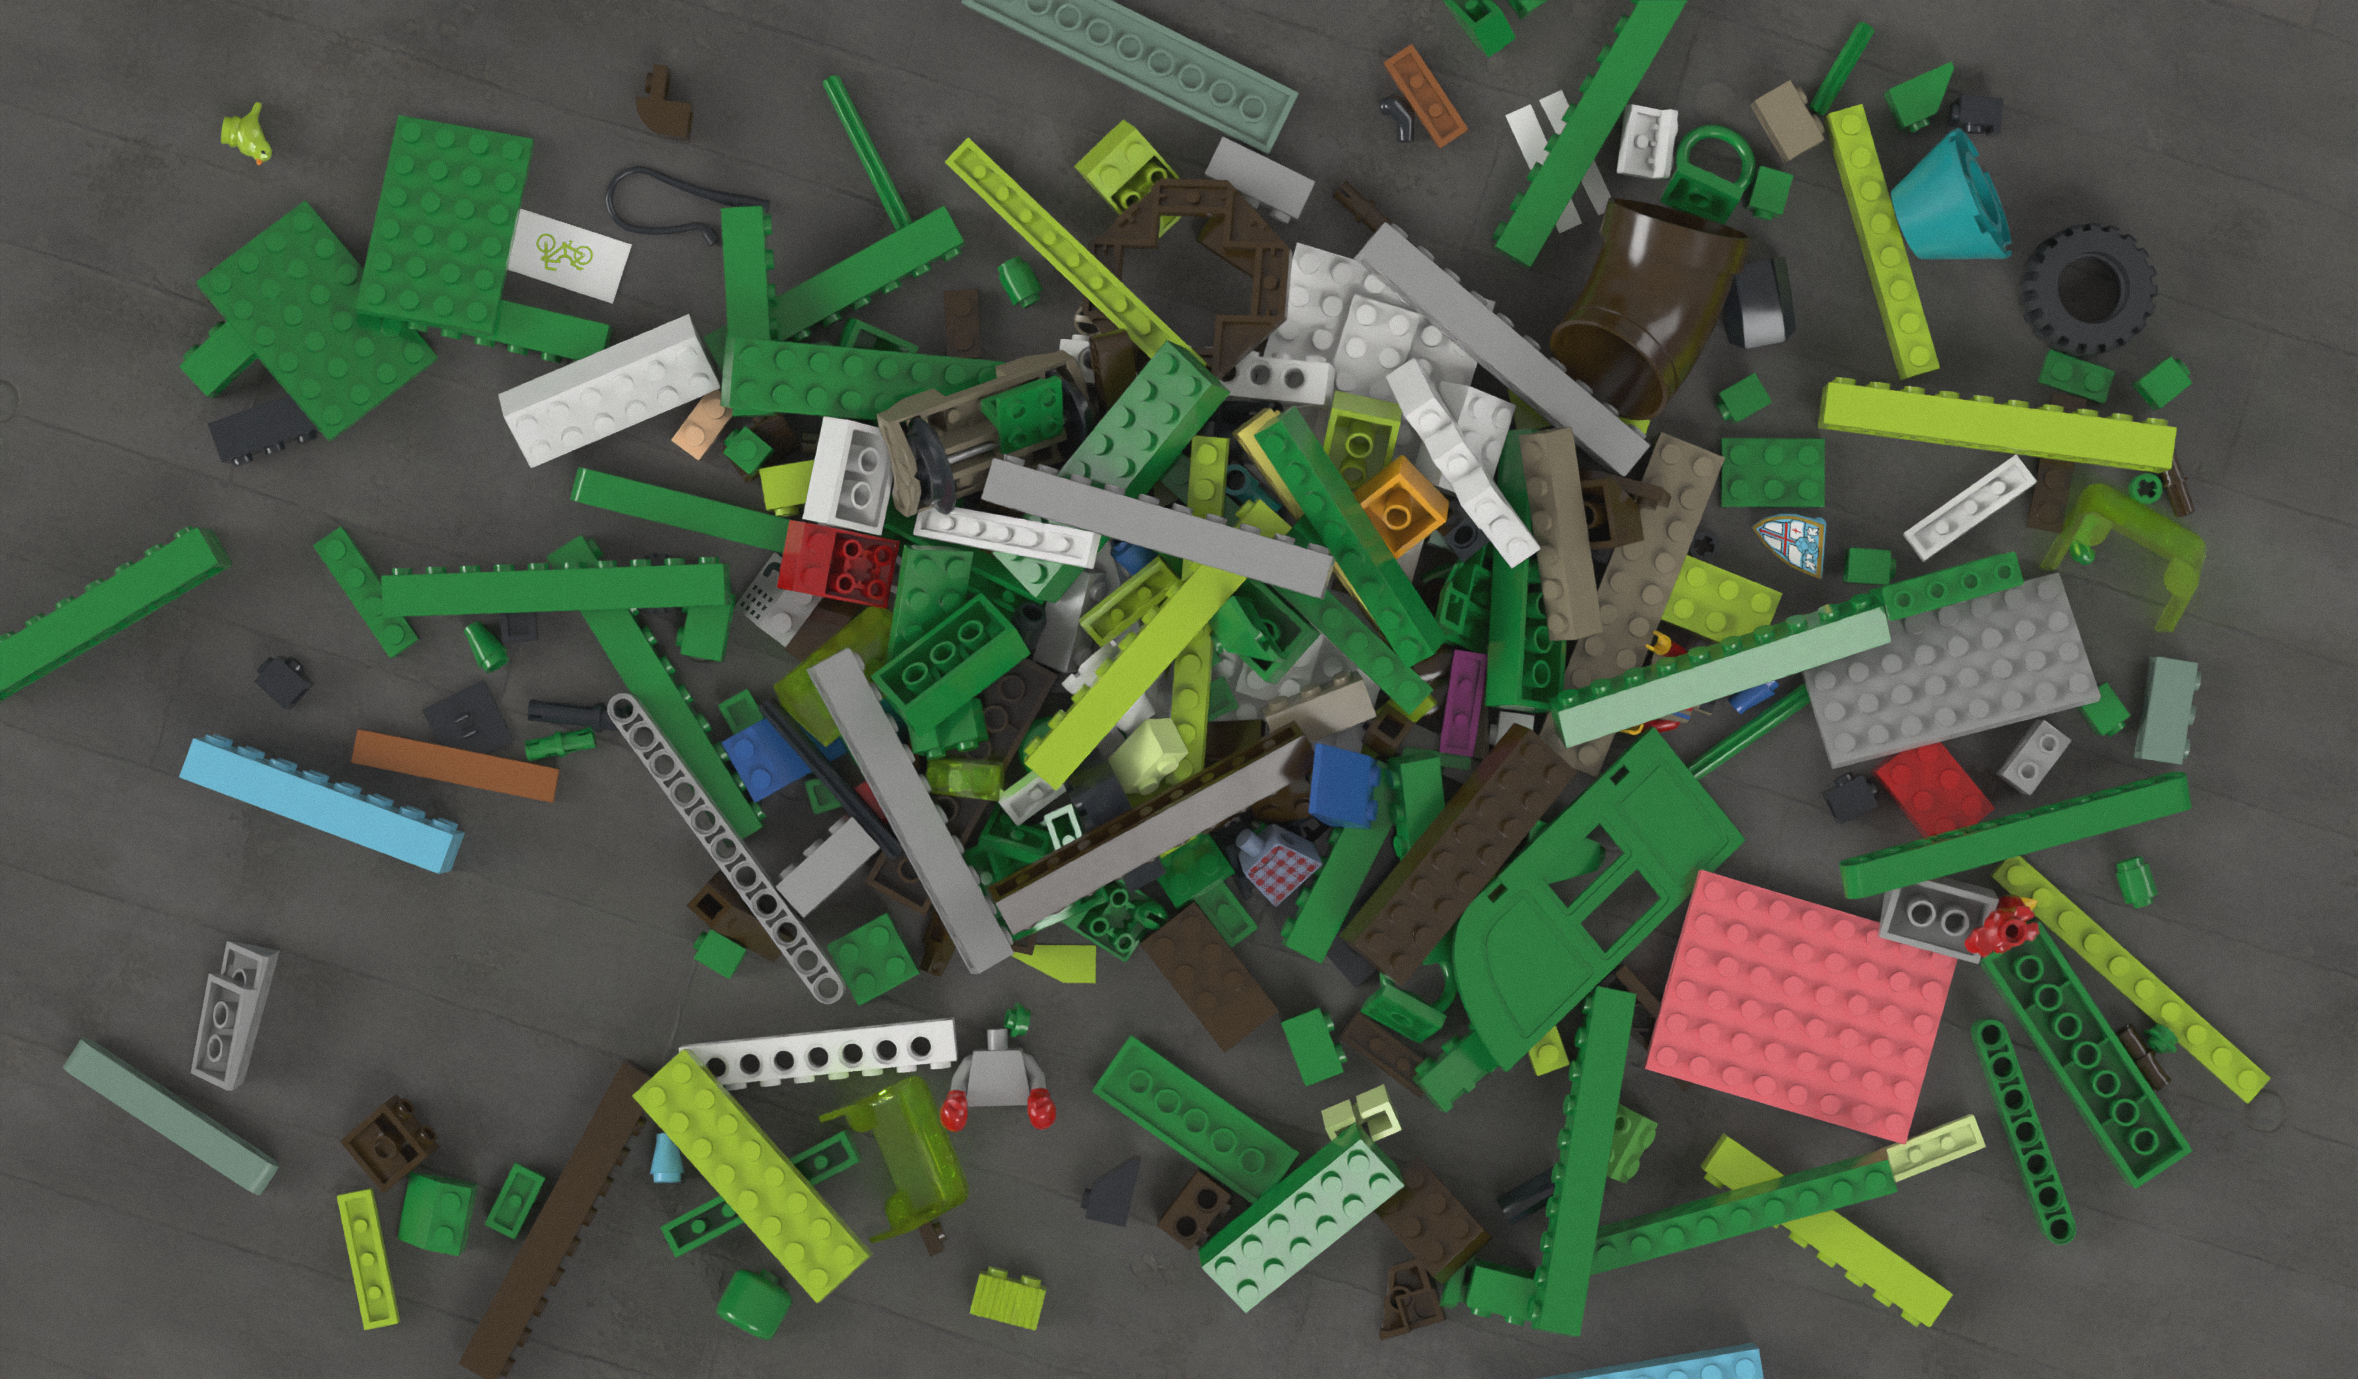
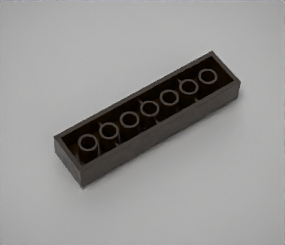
M1029 655L973 697L981 700L989 740L979 742V748L971 751L958 752V748L947 750L945 757L931 761L924 774L931 787V792L928 793L934 805L938 804L943 809L948 820L945 826L951 836L955 835L959 839L963 849L1016 756L1026 733L1035 718H1037L1061 674L1047 665L1034 661V658ZM882 851L865 883L926 916L933 903L905 851L892 860Z
M1514 722L1339 937L1386 978L1402 987L1572 780L1577 771L1530 728Z

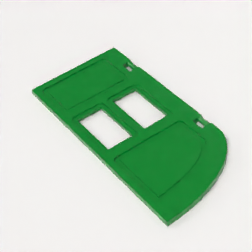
M1652 726L1636 739L1604 773H1601L1513 857L1478 893L1456 921L1452 939V962L1457 988L1467 1015L1479 1038L1493 1059L1506 1073L1693 892L1699 870L1713 873L1746 841L1659 732ZM1624 767L1627 772L1613 783L1610 778L1620 768ZM1600 824L1623 853L1566 907L1543 877ZM1637 869L1660 898L1607 950L1603 951L1580 923ZM1502 884L1505 889L1491 901L1488 895Z

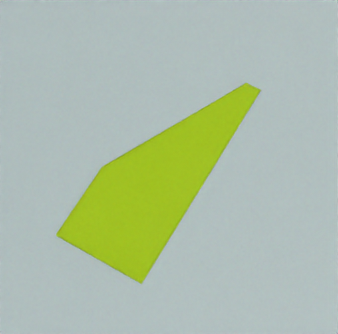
M1035 945L1032 956L1014 952L1011 955L1063 983H1096V946Z

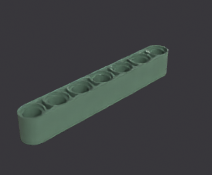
M82 1037L63 1065V1068L69 1074L256 1195H262L280 1167L279 1163L272 1157L88 1038Z

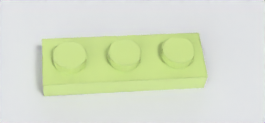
M1969 1114L1907 1138L1905 1145L1895 1143L1885 1148L1889 1155L1896 1182L1985 1148L1986 1145L1974 1115Z

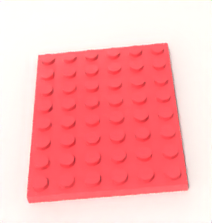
M1699 870L1643 1068L1905 1145L1957 958L1878 937L1879 922Z

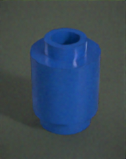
M1114 538L1111 542L1110 555L1132 576L1158 556L1153 550Z

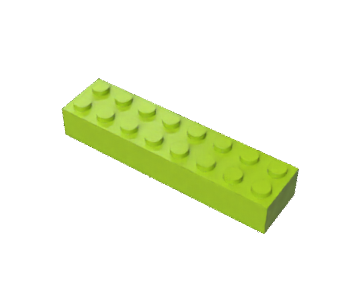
M683 1049L632 1095L816 1303L823 1301L873 1255L869 1248L691 1049Z

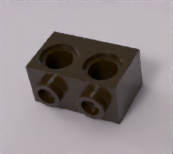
M1198 1167L1159 1218L1157 1226L1189 1251L1195 1244L1201 1247L1212 1232L1208 1226L1214 1218L1217 1217L1221 1220L1233 1203L1229 1201L1231 1192ZM1203 1189H1212L1217 1194L1216 1202L1210 1206L1202 1205L1197 1199L1199 1192ZM1183 1216H1190L1196 1221V1228L1190 1233H1183L1177 1228V1221Z

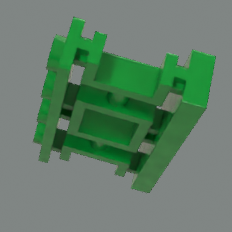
M2008 552L1870 589L1868 593H1872L1884 605L1886 617L1890 621H1895L2023 585L2024 580L2016 553Z

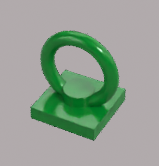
M1709 124L1692 129L1678 144L1676 151L1677 169L1664 189L1659 202L1676 210L1725 225L1740 201L1743 192L1749 187L1755 175L1756 162L1750 145L1739 133L1725 126ZM1707 138H1716L1729 143L1736 149L1741 158L1742 171L1735 182L1731 183L1711 172L1690 164L1689 155L1692 147L1697 142Z
M1452 960L1438 963L1443 971L1445 984L1441 996L1435 1002L1426 1005L1424 1000L1417 994L1397 989L1395 983L1380 972L1381 988L1365 1000L1360 1012L1420 1044L1442 1028L1447 1017L1443 1012L1448 1009L1455 999L1458 988Z

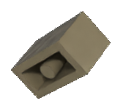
M1791 80L1756 99L1750 105L1784 164L1825 140L1822 135L1825 129L1820 119L1815 114L1813 116L1810 115L1805 106L1808 103L1805 93L1799 85L1794 86Z

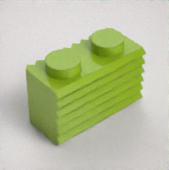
M989 1266L988 1271L981 1270L970 1314L1036 1330L1047 1289L1046 1286L1041 1285L1042 1280L1029 1275H1022L1021 1280L1007 1277L1009 1271Z

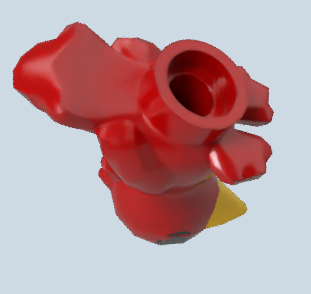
M2014 894L1999 897L1996 909L1990 912L1985 919L1984 926L1974 928L1964 941L1966 949L1973 954L1978 953L1981 957H1987L1992 951L2004 953L2013 946L2021 945L2025 940L2033 941L2039 934V925L2037 922L2027 924L2026 921L2034 917L2032 910L2037 905V900L2019 897Z

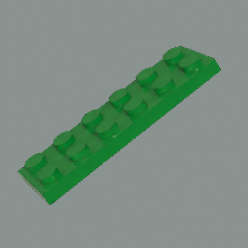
M1132 1034L1092 1089L1093 1093L1252 1204L1278 1185L1299 1155L1298 1150Z

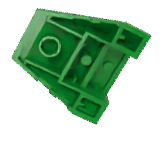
M1491 541L1486 543L1464 563L1458 558L1441 590L1435 620L1447 637L1444 643L1458 650L1488 654L1494 545Z

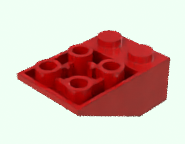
M790 520L777 588L887 609L900 541Z

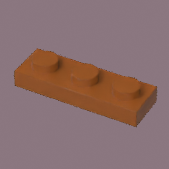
M1410 44L1383 62V66L1439 150L1469 130L1413 44Z

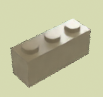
M1351 670L1341 671L1335 674L1331 681L1320 685L1319 683L1308 684L1300 689V693L1290 697L1285 695L1275 697L1267 702V706L1261 708L1270 733L1295 720L1306 735L1309 743L1377 717L1364 680L1357 670L1354 672Z

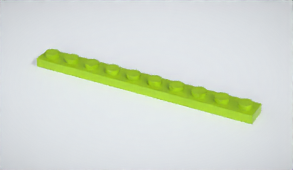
M967 138L945 161L958 176L1119 329L1124 328L1129 338L1151 359L1168 340L1187 348L1204 366L1207 365L1195 351L970 138Z
M1198 435L1192 438L1187 507L1194 509L1192 516L1205 519L1207 513L1224 518L1230 438ZM1183 559L1181 581H1184L1192 572L1188 568L1192 561ZM1208 622L1175 658L1171 719L1189 753L1178 763L1179 766L1175 771L1166 775V784L1176 785L1204 769L1214 645L1209 635L1213 630Z
M2021 856L2003 860L1992 872L1990 877L2009 894L2037 900V905L2032 911L2040 922L2155 1024L2160 1023L2171 1030L2178 1038L2177 1043L2243 1102L2249 1104L2271 1079Z

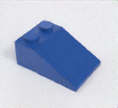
M812 693L784 708L830 762L848 752L816 694ZM766 718L721 742L755 803L812 772Z
M1316 743L1309 814L1331 827L1370 830L1371 821H1376L1378 812L1377 800H1373L1374 788L1379 787L1381 781V767L1377 766V761L1371 756Z

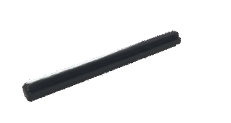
M774 698L765 700L759 707L762 715L848 813L873 838L884 854L891 860L902 854L904 849L898 838Z

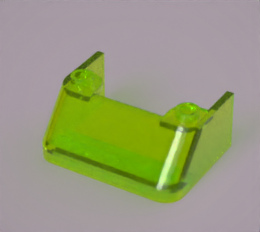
M2095 483L2085 487L2062 527V532L2056 537L2040 568L2046 571L2058 569L2073 540L2085 546H2095L2103 542L2110 529H2113L2170 561L2164 572L2163 581L2166 589L2173 596L2154 630L2159 633L2173 632L2199 584L2206 554L2205 542L2199 535L2106 484Z
M911 1076L818 1116L822 1123L845 1115L848 1124L853 1130L863 1133L872 1129L898 1192L889 1196L885 1203V1213L890 1227L869 1237L871 1244L908 1233L963 1204L967 1200L969 1195L967 1180L946 1129L941 1124L940 1115L930 1090L921 1077Z

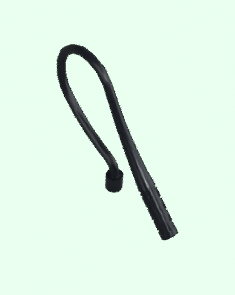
M642 166L626 168L615 175L607 188L605 197L609 215L615 224L626 231L639 234L662 235L698 229L703 232L701 236L709 247L719 242L720 238L713 228L709 229L703 223L693 222L678 226L652 228L630 225L620 219L614 210L612 202L614 189L619 181L628 175L642 173L680 190L726 206H763L766 209V213L770 209V200L698 187Z

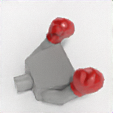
M1007 1028L987 1029L988 1048L974 1049L973 1055L964 1057L953 1075L951 1089L940 1109L942 1126L952 1132L962 1131L967 1123L968 1107L1027 1105L1031 1124L1038 1130L1048 1129L1055 1123L1057 1109L1047 1090L1045 1074L1033 1056L1023 1052V1048H1008Z

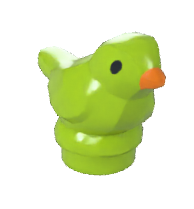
M255 102L251 112L242 119L237 115L224 117L221 143L228 144L231 148L238 147L242 154L253 157L257 165L260 166L262 162H266L271 158L272 148L265 139L259 123L262 103Z

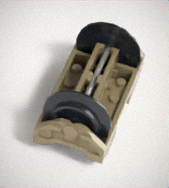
M1064 350L1025 356L996 366L997 379L948 396L942 395L933 388L904 398L888 410L878 413L879 430L889 450L895 481L892 491L895 509L906 517L931 508H935L939 513L948 515L954 510L956 499L984 490L993 458L1003 460L1004 455L999 451L998 430L981 411V400L1041 378L1047 379L1057 375L1062 380L1063 433L1006 455L1025 460L1023 467L1037 470L1038 464L1051 466L1065 460L1068 461L1095 428L1093 422L1095 410L1090 402L1086 382L1075 358ZM1050 369H1056V370H1057V372L1048 371V372L1045 373V371L1050 370ZM906 420L908 427L907 437H905L899 422Z

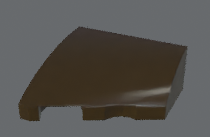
M1415 1256L1389 1267L1388 1289L1383 1308H1385L1382 1328L1379 1331L1380 1340L1410 1333L1414 1329L1439 1323L1447 1319L1444 1307L1439 1306L1441 1298L1435 1279Z

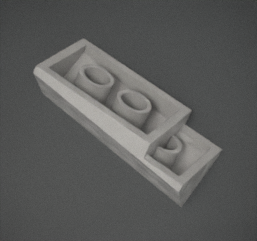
M235 941L226 942L221 974L209 973L191 1074L229 1091H233L244 1083L280 950Z

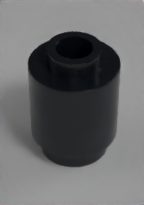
M1024 602L1018 606L1010 619V623L1016 628L1029 651L1036 648L1047 623L1044 608L1035 602Z

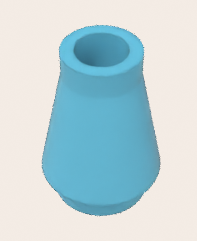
M666 1133L656 1134V1146L650 1174L654 1175V1183L681 1182V1174L684 1173L679 1148Z

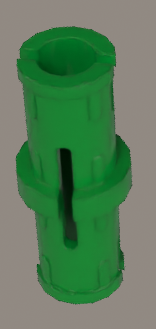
M591 727L565 733L560 730L555 731L554 735L525 740V751L529 762L558 755L559 758L567 757V753L597 748L595 732Z

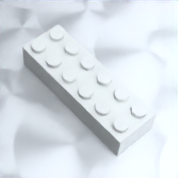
M687 314L500 393L498 396L503 417L528 464L533 468L720 389L721 386L712 360L690 315Z

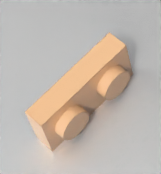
M718 389L703 396L671 439V441L698 461L703 458L733 417L732 408L720 406L721 392Z

